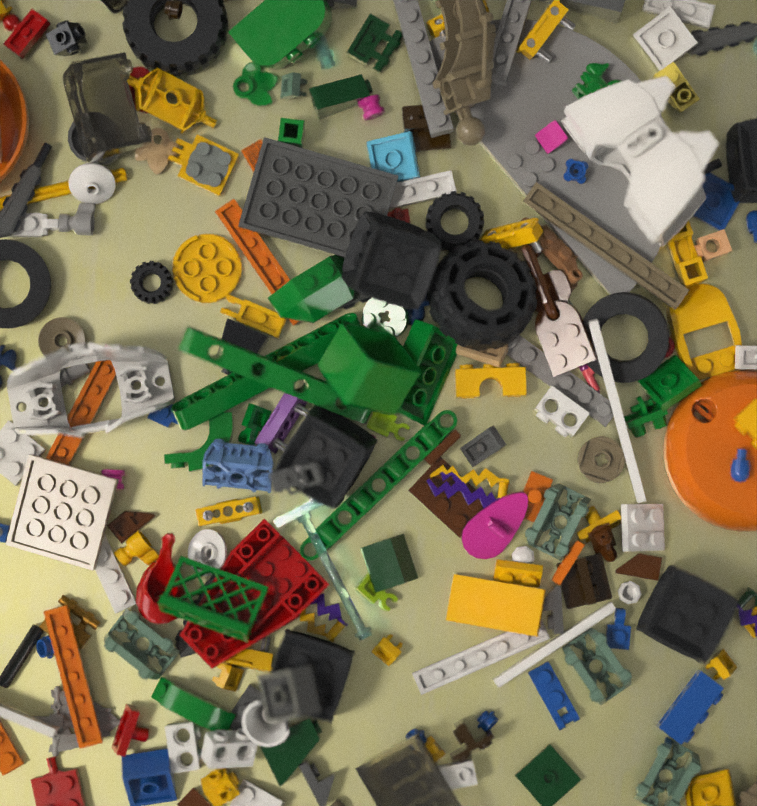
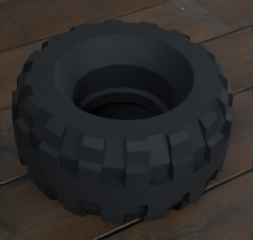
M477 240L470 241L463 246L461 244L442 258L436 267L429 286L427 302H429L431 308L429 312L433 321L439 324V330L446 337L449 335L456 340V344L462 347L467 345L471 346L474 350L485 351L488 348H494L495 350L504 347L523 332L532 319L538 299H536L537 286L534 277L530 275L531 270L525 261L522 262L517 257L518 253L511 248L508 250L502 248L500 243L492 241L484 243ZM481 277L494 283L502 295V307L495 310H487L475 305L465 291L466 279Z

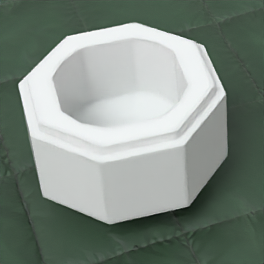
M527 546L517 547L512 553V561L532 564L535 560L534 552Z
M632 581L622 583L617 591L619 600L626 604L636 603L642 595L639 585Z

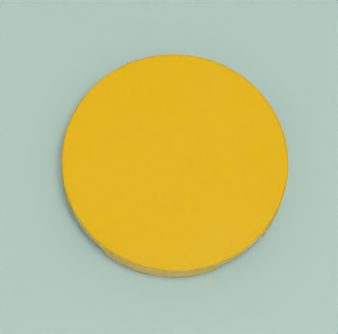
M201 234L195 235L181 244L174 255L172 271L177 287L185 296L200 303H215L225 299L227 294L230 295L236 289L241 279L242 263L237 250L227 239L219 235Z

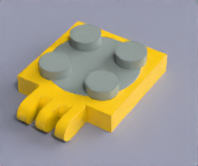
M198 134L193 144L177 138L175 143L183 146V149L181 150L173 146L172 152L178 154L179 158L173 155L168 157V160L182 166L177 177L220 196L239 154Z

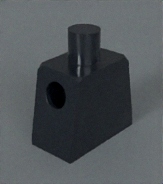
M227 318L222 339L260 354L269 341V337ZM222 368L221 372L226 375L233 373L232 371H229L224 368Z

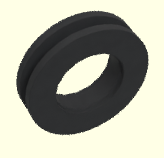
M3 239L0 240V261L10 260L19 263L25 268L30 278V289L23 302L13 308H0V328H16L31 322L43 311L50 297L51 278L46 263L35 250L24 243Z
M618 292L607 295L597 301L589 309L583 322L595 353L596 349L588 323L589 320L597 318L600 331L609 318L619 314L635 316L644 324L648 331V344L640 356L632 360L621 361L612 358L607 353L614 382L630 383L647 377L659 367L667 352L669 329L663 313L651 300L636 293ZM599 360L588 363V366L596 374L603 377Z

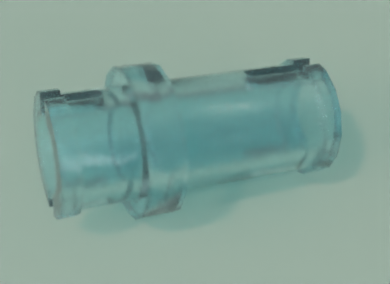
M326 34L320 37L321 42L315 46L317 52L316 59L320 62L321 69H329L335 66V61L333 60L334 53L329 48Z

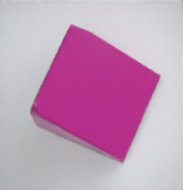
M556 120L534 135L547 155L568 140L567 135Z

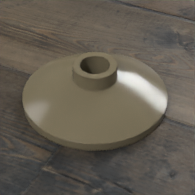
M64 317L55 318L47 322L41 329L38 338L39 348L44 356L52 354L63 347L69 352L68 346L85 343V335L80 325L75 321ZM62 337L67 339V343L64 346L59 344V340Z

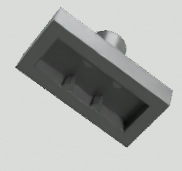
M249 684L231 711L236 714L230 726L231 730L243 728L242 718L246 708L256 700H262L261 691Z

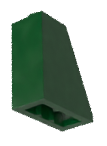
M362 74L309 89L310 98L319 120L357 106L360 100L369 97V93L373 92L369 80H364Z
M308 717L290 726L286 739L276 746H260L279 787L284 785L321 738L319 734L322 733V729L317 720L312 721Z

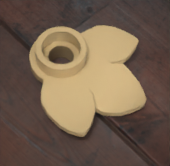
M154 128L148 132L146 140L137 145L135 159L136 161L147 160L150 169L158 175L165 169L168 161H170L168 160L169 155L179 158L178 154L172 152L173 146L177 148L179 146L177 143L169 140L165 130ZM154 136H161L162 142L160 144L154 143Z

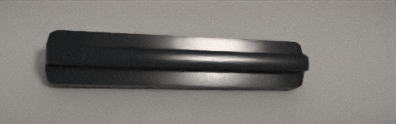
M34 624L31 626L1 673L0 686L4 688L10 686L43 634L44 630L38 625Z

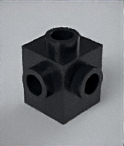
M69 20L58 23L56 25L57 28L46 34L54 55L57 56L78 54L81 52L80 48L88 44L85 38V31L80 23L69 22Z

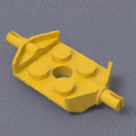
M159 68L154 69L143 78L137 79L125 73L122 82L135 89L136 111L139 112L141 109L181 130V134L197 122H202L212 129L217 122V119L205 114L203 91ZM168 93H172L177 97L176 104H170L167 101L166 95Z

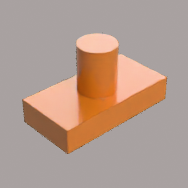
M533 471L530 472L523 492L528 496V506L524 519L534 523L545 501L544 493L546 489L551 487L553 480Z

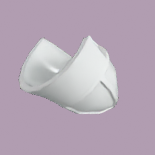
M256 700L251 703L243 713V730L249 740L257 745L264 747L276 746L283 742L289 734L288 720L267 723L263 700Z

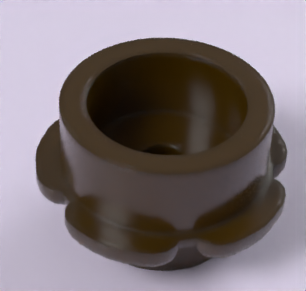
M180 0L166 2L164 13L168 15L169 20L180 19L183 2Z

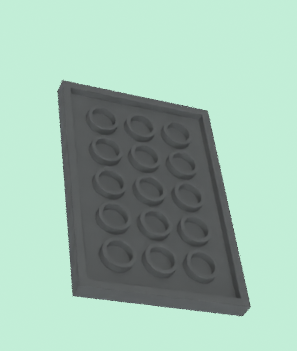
M264 137L238 227L345 258L354 230L362 214L367 211L388 215L398 175Z

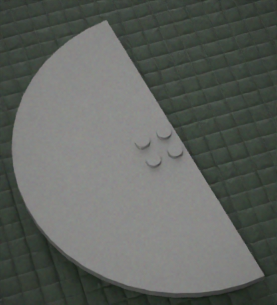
M501 19L490 21L491 25H495L496 34ZM526 19L519 45L537 21ZM557 25L541 46V49L552 57L549 63L543 61L536 54L529 60L522 53L516 52L506 86L492 83L490 99L477 103L474 107L470 108L472 116L480 119L485 127L484 138L479 144L524 197L527 196L536 182L652 263L660 249V245L657 242L653 245L649 242L630 216L628 210L624 208V201L630 182L621 171L608 166H600L591 161L586 153L584 154L561 123V120L566 117L564 113L565 107L578 100L572 93V89L576 87L577 83L584 84L580 76L583 72H586L588 64L609 63L608 69L602 75L606 83L617 79L621 81L629 79L635 84L641 81L622 60L608 49L580 33L569 31L567 28ZM441 35L429 41L438 72L441 68L445 50L441 51L439 45L444 42ZM556 120L567 135L568 140L547 155L534 135ZM653 131L651 137H655L657 132ZM568 159L588 163V169L585 173L586 181L583 184H579L577 181L571 180L567 182L564 180L563 175L566 173V161ZM542 217L554 233L571 249L598 285H601L609 295L618 292H630L637 284Z

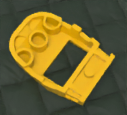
M697 284L687 287L689 292L677 309L674 310L670 306H666L667 323L669 324L671 334L669 337L674 341L678 358L699 380L736 370L735 345H742L739 327L726 297L718 288L709 284ZM727 321L734 346L690 358L683 334Z

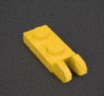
M227 294L225 299L232 304L241 306L240 311L237 314L230 309L221 308L220 313L236 319V322L279 339L287 319L280 318L277 312L246 299L241 300Z

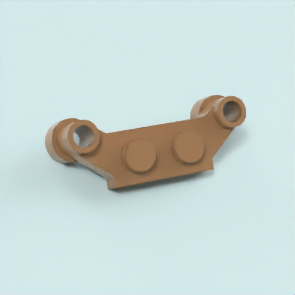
M545 224L541 226L543 233L538 240L543 248L541 252L558 270L565 273L573 291L583 277L582 272L577 267V257Z

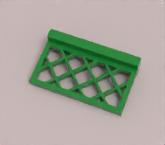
M180 556L166 590L158 601V606L161 612L248 643L251 630L268 592V587ZM183 564L193 567L195 574L183 579L180 573ZM208 573L214 574L217 582L204 586L201 576ZM198 578L202 588L189 593L185 583ZM229 581L236 582L239 590L227 594L222 584ZM183 585L186 595L179 598L170 596L173 588ZM220 586L224 596L211 601L207 591ZM251 589L261 591L259 598L251 602L248 601L245 592ZM204 592L208 603L201 606L194 604L191 597ZM242 594L246 604L233 609L229 599ZM226 600L230 611L223 614L216 612L213 605ZM248 608L251 613L249 622L246 623L238 620L236 613Z

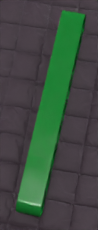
M347 313L265 355V357L303 371L320 362L343 322L359 326L361 324L355 313ZM262 363L254 364L252 372H258L262 367ZM233 372L175 402L171 410L180 429L189 430L271 387Z

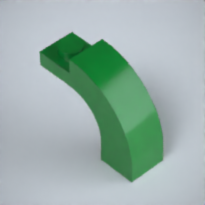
M224 412L209 419V435L204 445L198 450L189 453L164 454L165 464H171V469L185 468V463H188L189 472L203 470L204 454L215 439H223L225 443H231L234 433L233 413Z
M162 676L151 698L159 702L166 709L211 731L219 729L228 731L236 714L223 706L203 699Z

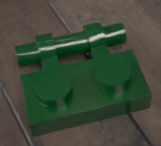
M370 13L349 47L347 55L366 66L372 58L376 61L373 70L380 74L383 68L387 67L390 63L389 58L394 50L399 48L403 34L399 30H395L394 34L390 36L387 34L390 24ZM381 41L387 44L382 54L376 51Z

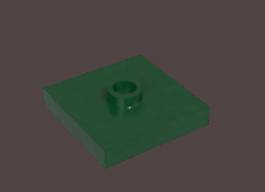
M550 744L515 774L517 779L541 806H553L581 781L579 776Z

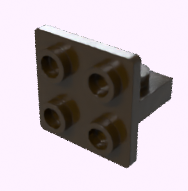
M422 105L402 107L404 132H412L416 152L451 149L450 133L431 138Z
M598 553L575 560L561 583L567 609L584 605L588 606L612 598L602 554Z
M461 719L454 723L456 729L453 730V733L459 744L465 743V745L451 752L450 756L453 762L458 760L461 763L472 756L471 751L477 748L481 751L492 744L491 740L495 737L491 730L473 739Z

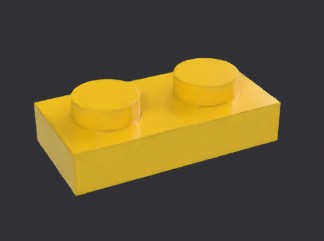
M496 559L493 581L527 587H540L543 565Z

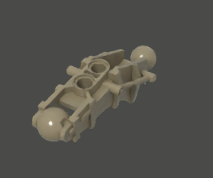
M437 0L435 3L437 8H441L446 40L439 44L441 51L445 50L441 68L432 84L434 89L439 88L446 107V110L443 111L444 115L455 112L458 114L460 121L455 129L458 140L467 146L477 145L484 138L485 127L480 119L472 116L470 108L474 107L477 103L490 99L492 69L494 68V39L496 36L495 25H491L490 21L494 17L491 12L486 11L482 0Z

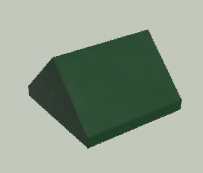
M404 534L360 548L375 593L418 579Z

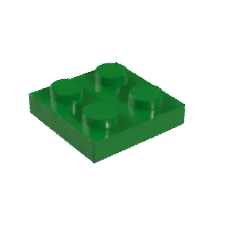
M676 355L660 364L653 373L637 381L639 386L663 412L702 386L700 380Z

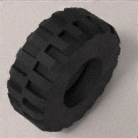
M127 0L128 4L123 8V31L136 58L140 59L142 64L149 69L159 68L175 77H180L181 73L192 75L196 73V69L208 67L210 65L209 61L219 56L220 48L225 45L227 39L228 20L223 0H180L184 5L194 10L197 16V26L189 37L177 42L161 39L154 28L157 14L165 8L166 2L171 0Z

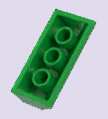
M415 319L403 347L422 372L396 414L425 426L455 361L458 344L449 335L446 337L439 330L440 328Z

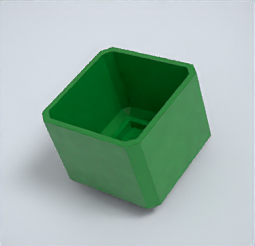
M347 322L341 324L318 363L319 371L344 405L386 415L396 414L422 372L396 337L386 332Z

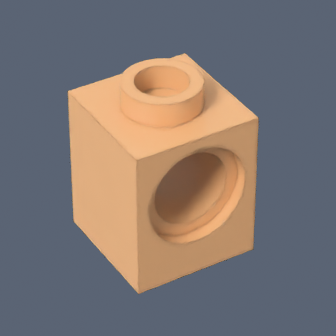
M725 229L698 238L695 241L696 245H694L696 253L699 257L701 256L703 263L732 252ZM706 242H714L717 246L716 252H709L706 249Z

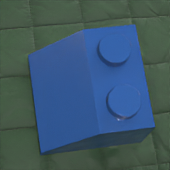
M168 749L122 756V780L130 806H145L177 801L174 773L171 774Z

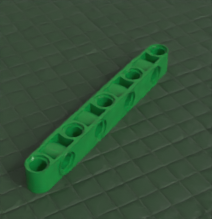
M187 327L178 347L179 350L357 422L366 424L372 412L344 404L336 405L339 397L327 381L193 327ZM218 345V353L209 355L210 348ZM262 363V367L258 372H252L254 364ZM298 380H304L303 386L295 389V383Z
M444 410L423 426L312 532L300 547L302 557L306 560H315L331 548L446 438L457 425L455 413L450 410ZM443 415L451 416L453 419L452 426L443 427L440 424V418ZM410 447H416L419 450V457L415 460H411L406 456V450ZM382 479L385 482L386 487L382 492L373 490L372 483L374 480ZM340 512H350L352 516L350 523L341 524L339 522L338 516ZM308 543H314L317 546L318 551L313 557L307 556L304 552V548Z

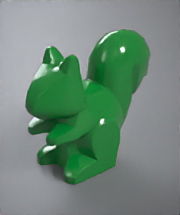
M590 63L586 66V72H583L580 76L584 84L577 83L576 87L572 89V93L578 100L605 87L622 82L617 79L606 83L602 75L608 69L609 63Z

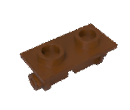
M607 522L604 525L596 526L588 533L595 554H602L607 562H613L617 558V552L614 549V546L617 544L610 524Z

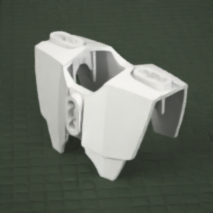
M667 76L636 84L628 79L591 93L566 106L564 109L566 117L561 120V123L584 154L586 153L591 161L600 166L603 165L617 169L624 174L630 182L624 206L652 245L657 242L663 247L684 227L706 200L702 183L705 181L702 172L718 147V142L710 131L701 133L681 131L675 134L665 125L660 117V113L665 110L667 100L675 89L674 84ZM653 131L657 132L655 137H651Z
M89 342L68 346L69 352L63 347L52 354L15 369L7 380V391L14 430L17 434L22 435L63 434L83 438L85 434L100 431L108 433L125 421L162 409L175 402L167 357L159 351L144 346H106ZM110 360L114 366L120 389L122 418L70 427L63 400L60 370L71 366ZM159 377L165 380L162 386H158L155 383ZM137 381L141 382L139 390H135L133 387ZM47 398L49 404L46 407L40 405V402ZM20 403H25L27 406L23 412L18 409Z

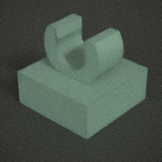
M292 72L283 75L280 98L290 100L306 96V92L300 91V85H305L308 81L301 79L300 73Z

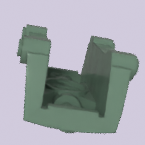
M558 483L552 488L546 489L544 493L545 501L533 526L526 530L525 537L530 546L561 561L563 556L568 555L570 551L569 542L576 531L581 517L587 516L589 512L588 504L591 499ZM565 489L568 491V502L566 506L562 505L560 509L558 500ZM580 498H583L578 503L574 514L571 515L573 509H571L572 504L576 503ZM559 515L567 519V525L563 529L555 526L554 521ZM551 529L549 541L544 542L541 547L538 546L537 543L542 533ZM560 536H562V539L558 544L554 554V541L555 539H559Z
M127 608L104 636L105 649L109 652H116L139 671L138 674L142 679L146 680L148 678L158 680L180 653V650L174 647V643L170 638L165 637L163 639L141 621L139 613L130 611ZM125 620L135 626L138 632L135 629L132 631L128 629V624ZM114 630L125 632L128 634L127 639L131 642H122L112 632ZM140 637H145L149 640L147 650H140L138 648L137 641ZM155 645H158V646H159L161 649H163L165 652H167V653H169V654H171V655H173V656H172V657H170V656H168V655H163V656H162L160 653H158V651H159L160 649L157 648ZM148 656L151 658L155 656L159 659V665L162 667L161 672L150 665Z
M590 628L567 643L562 649L566 655L564 656L565 662L575 668L589 689L591 700L602 705L631 685L632 674L629 670L622 667L606 643L607 637L605 634ZM587 634L596 645L595 654L592 649L588 651L586 648L584 636ZM573 644L576 648L581 649L584 653L582 657L585 661L578 659L569 646ZM594 659L602 662V670L598 673H593L589 668L590 662ZM607 671L615 673L623 686L619 688L615 684L610 683L608 680L610 676ZM597 679L600 683L604 682L606 685V698H604L596 686Z
M666 737L664 743L659 744L656 749L658 755L650 767L644 782H640L636 786L637 794L634 796V799L647 806H658L659 800L657 797L660 792H664L665 788L668 797L663 806H680V800L692 777L701 770L699 754ZM672 744H674L672 749L674 755L671 760L667 759L665 763V759L671 750ZM686 752L691 753L685 765L676 769L678 757L683 756ZM663 769H668L672 773V778L668 782H662L659 779V773ZM655 783L653 786L655 789L654 793L647 796L651 785Z

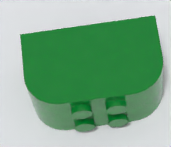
M264 0L228 33L253 62L266 69L279 70L288 66L291 62L293 64L297 63L304 56L303 52L309 47L312 49L321 42L320 37L327 32L331 25L332 12L326 0Z

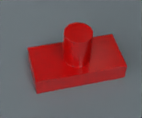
M125 705L111 746L115 754L119 756H126L131 739L146 742L148 739L149 729L136 725L140 712L134 705Z

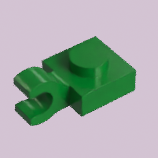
M249 403L241 424L246 429L239 434L238 441L254 446L258 432H261L272 411Z

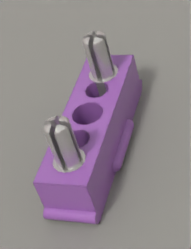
M284 393L256 438L255 444H267L268 449L275 454L279 449L284 452L285 449L281 445L287 446L283 441L299 415L307 416L302 411L304 410L308 413L309 409L305 408L307 402Z

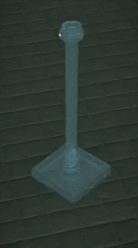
M312 499L273 521L277 528L288 525L296 520L303 524L357 630V633L354 635L361 641L372 635L370 631L372 629L370 626L366 628L310 519L312 517L311 512L324 506Z

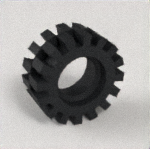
M145 261L142 262V265L136 266L135 271H132V278L130 279L131 290L139 300L147 304H158V302H163L166 297L170 296V291L173 290V278L169 270L161 263L154 261L146 263ZM149 274H156L161 280L160 287L155 291H147L143 286V280Z

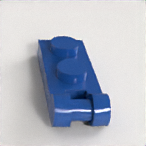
M549 661L527 672L559 731L566 728L565 725L571 721L575 723L580 720ZM565 707L568 713L560 717L557 711Z

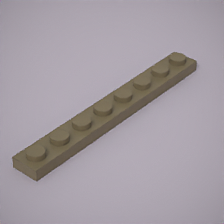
M535 183L523 200L525 205L674 310L677 309L689 292V289L539 183Z

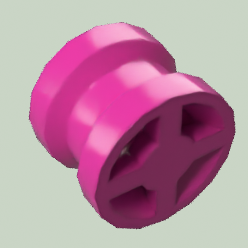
M379 94L371 95L358 102L359 108L364 112V121L372 120L385 113L384 107L379 103Z
M101 470V474L119 479L117 489H124L122 477L125 475V470Z

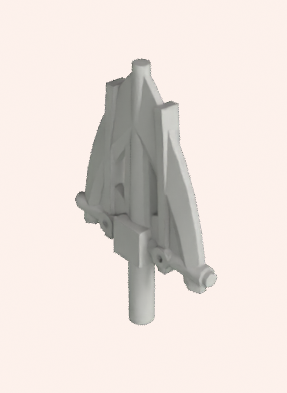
M55 686L54 690H51V696L54 698V705H51L53 714L33 717L60 727L57 735L52 737V744L49 747V752H52L53 756H58L61 751L79 748L76 734H72L69 728H74L65 692L61 691L60 686ZM93 701L102 737L111 736L110 731L119 725L121 719H117L110 713L111 708L102 707Z

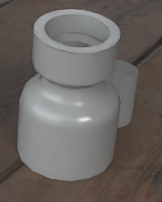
M80 203L74 216L60 213L58 222L59 232L73 230L76 235L92 236L94 233L95 203Z

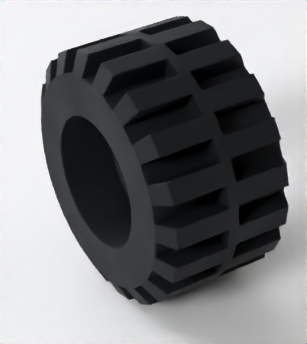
M451 191L450 194H441V197L436 198L433 204L429 206L426 215V229L440 240L441 250L444 251L445 249L450 252L460 244L463 246L470 241L479 240L484 227V213L480 209V204L476 203L471 195L468 197L464 192L458 194L456 191ZM450 210L463 212L468 218V228L465 232L458 235L447 233L441 226L443 214Z

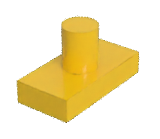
M590 506L589 512L585 516L589 526L576 533L577 539L585 545L590 542L588 533L596 526L609 522L612 530L622 524L621 515L618 510L601 518L595 506Z

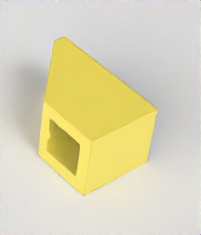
M674 62L654 74L652 79L667 76L674 84L675 89L667 102L679 113H682L700 100Z

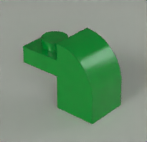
M281 118L278 141L302 148L305 121Z

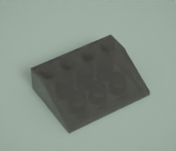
M419 733L372 756L355 768L377 806H461Z

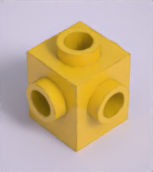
M227 768L213 770L207 776L200 779L203 792L213 806H221L240 795L238 788L239 778L234 771L230 772Z

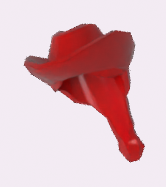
M167 533L162 537V548L160 549L157 561L153 562L143 572L137 586L136 604L140 615L152 623L166 624L178 618L161 612L158 606V601L161 595L164 594L176 567L172 560V548L176 541L173 533ZM179 585L172 589L170 596L179 598L186 595L183 585Z

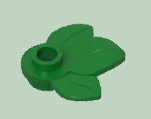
M250 62L244 66L242 75L235 79L233 91L237 97L248 99L255 106H267L272 103L268 92L274 88L278 77L268 72H261L260 65ZM247 84L249 89L242 91L240 89L241 85Z

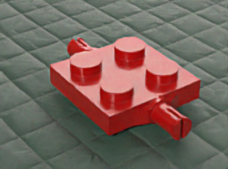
M56 756L46 758L49 773L30 779L36 806H86L78 768L67 771L58 770Z

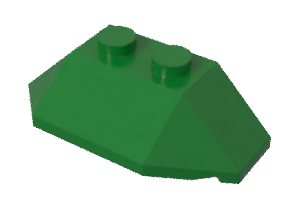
M337 255L329 256L294 277L269 296L268 300L279 317L315 323L351 301L354 290L349 288L342 279V268L345 258Z

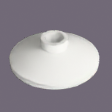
M85 163L72 171L69 177V189L77 200L83 203L99 204L108 200L114 193L115 178L107 167L97 163Z
M205 529L195 534L188 547L189 559L220 569L225 563L227 548L221 534L211 529ZM208 573L203 576H212L214 574Z

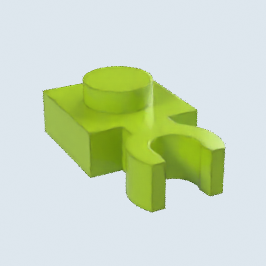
M373 412L366 428L386 438L391 432L399 441H404L405 439L399 436V429H410L405 423L396 424L397 416Z
M369 573L355 587V590L371 604L378 601L380 608L386 612L390 611V608L386 605V599L389 598L392 602H397L398 600L394 594H387L385 590L375 593Z

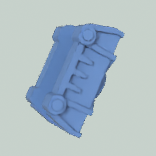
M215 439L204 454L202 486L211 485L217 486L218 489L230 487L250 489L253 492L260 490L271 493L272 485L269 473H272L273 460L268 445L264 443H259L257 446L225 443L223 439Z

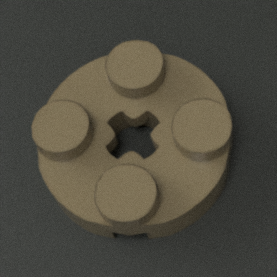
M599 436L588 440L580 448L577 462L579 471L585 478L594 483H606L621 474L625 464V457L615 440ZM603 453L607 464H602L600 467L597 465V461H595V456L598 457Z

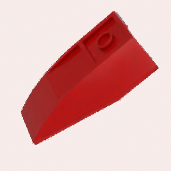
M263 519L230 552L224 565L220 568L222 571L268 587V592L251 630L248 643L189 621L180 636L211 669H214L295 620L329 584L266 519ZM216 577L214 578V580L212 581V583L217 582ZM229 581L222 584L227 594L239 590L236 582ZM220 586L207 591L211 601L224 596ZM251 589L246 591L245 595L248 601L251 602L259 598L261 591ZM205 594L198 606L208 603ZM242 594L229 599L233 609L246 604ZM226 600L213 605L218 613L223 614L230 611ZM247 608L237 612L236 616L238 620L248 623L251 613Z

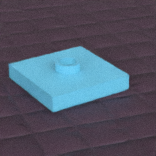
M411 131L366 142L371 168L398 175L397 183L420 178Z

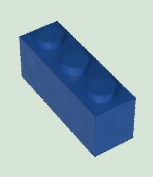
M697 670L656 726L682 745L683 742L688 743L695 734V731H693L698 723L702 724L708 717L709 713L707 710L712 704L716 705L722 698L723 694L721 692L724 688L705 673Z

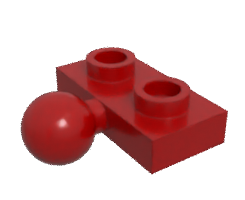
M33 9L29 11L22 21L16 14H7L4 16L2 24L12 34L3 45L23 59L51 23Z

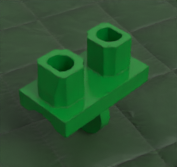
M638 396L635 398L637 404L630 407L631 414L624 416L626 426L635 438H638L647 433L644 423L651 421L654 429L667 426L665 415L668 414V411L663 412L657 404H653L652 399L643 401L642 397Z

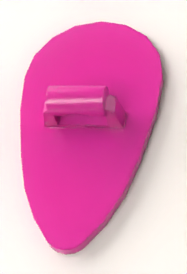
M516 492L501 497L468 521L462 531L461 538L465 550L478 559L493 558L503 552L525 517L528 506L527 494Z

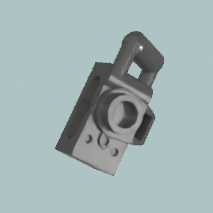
M317 462L305 465L303 463L269 473L273 491L279 493L286 489L290 495L302 492V489L321 484L324 481L320 464ZM311 469L314 480L309 481L306 470ZM299 486L298 490L291 491L290 489L292 487Z

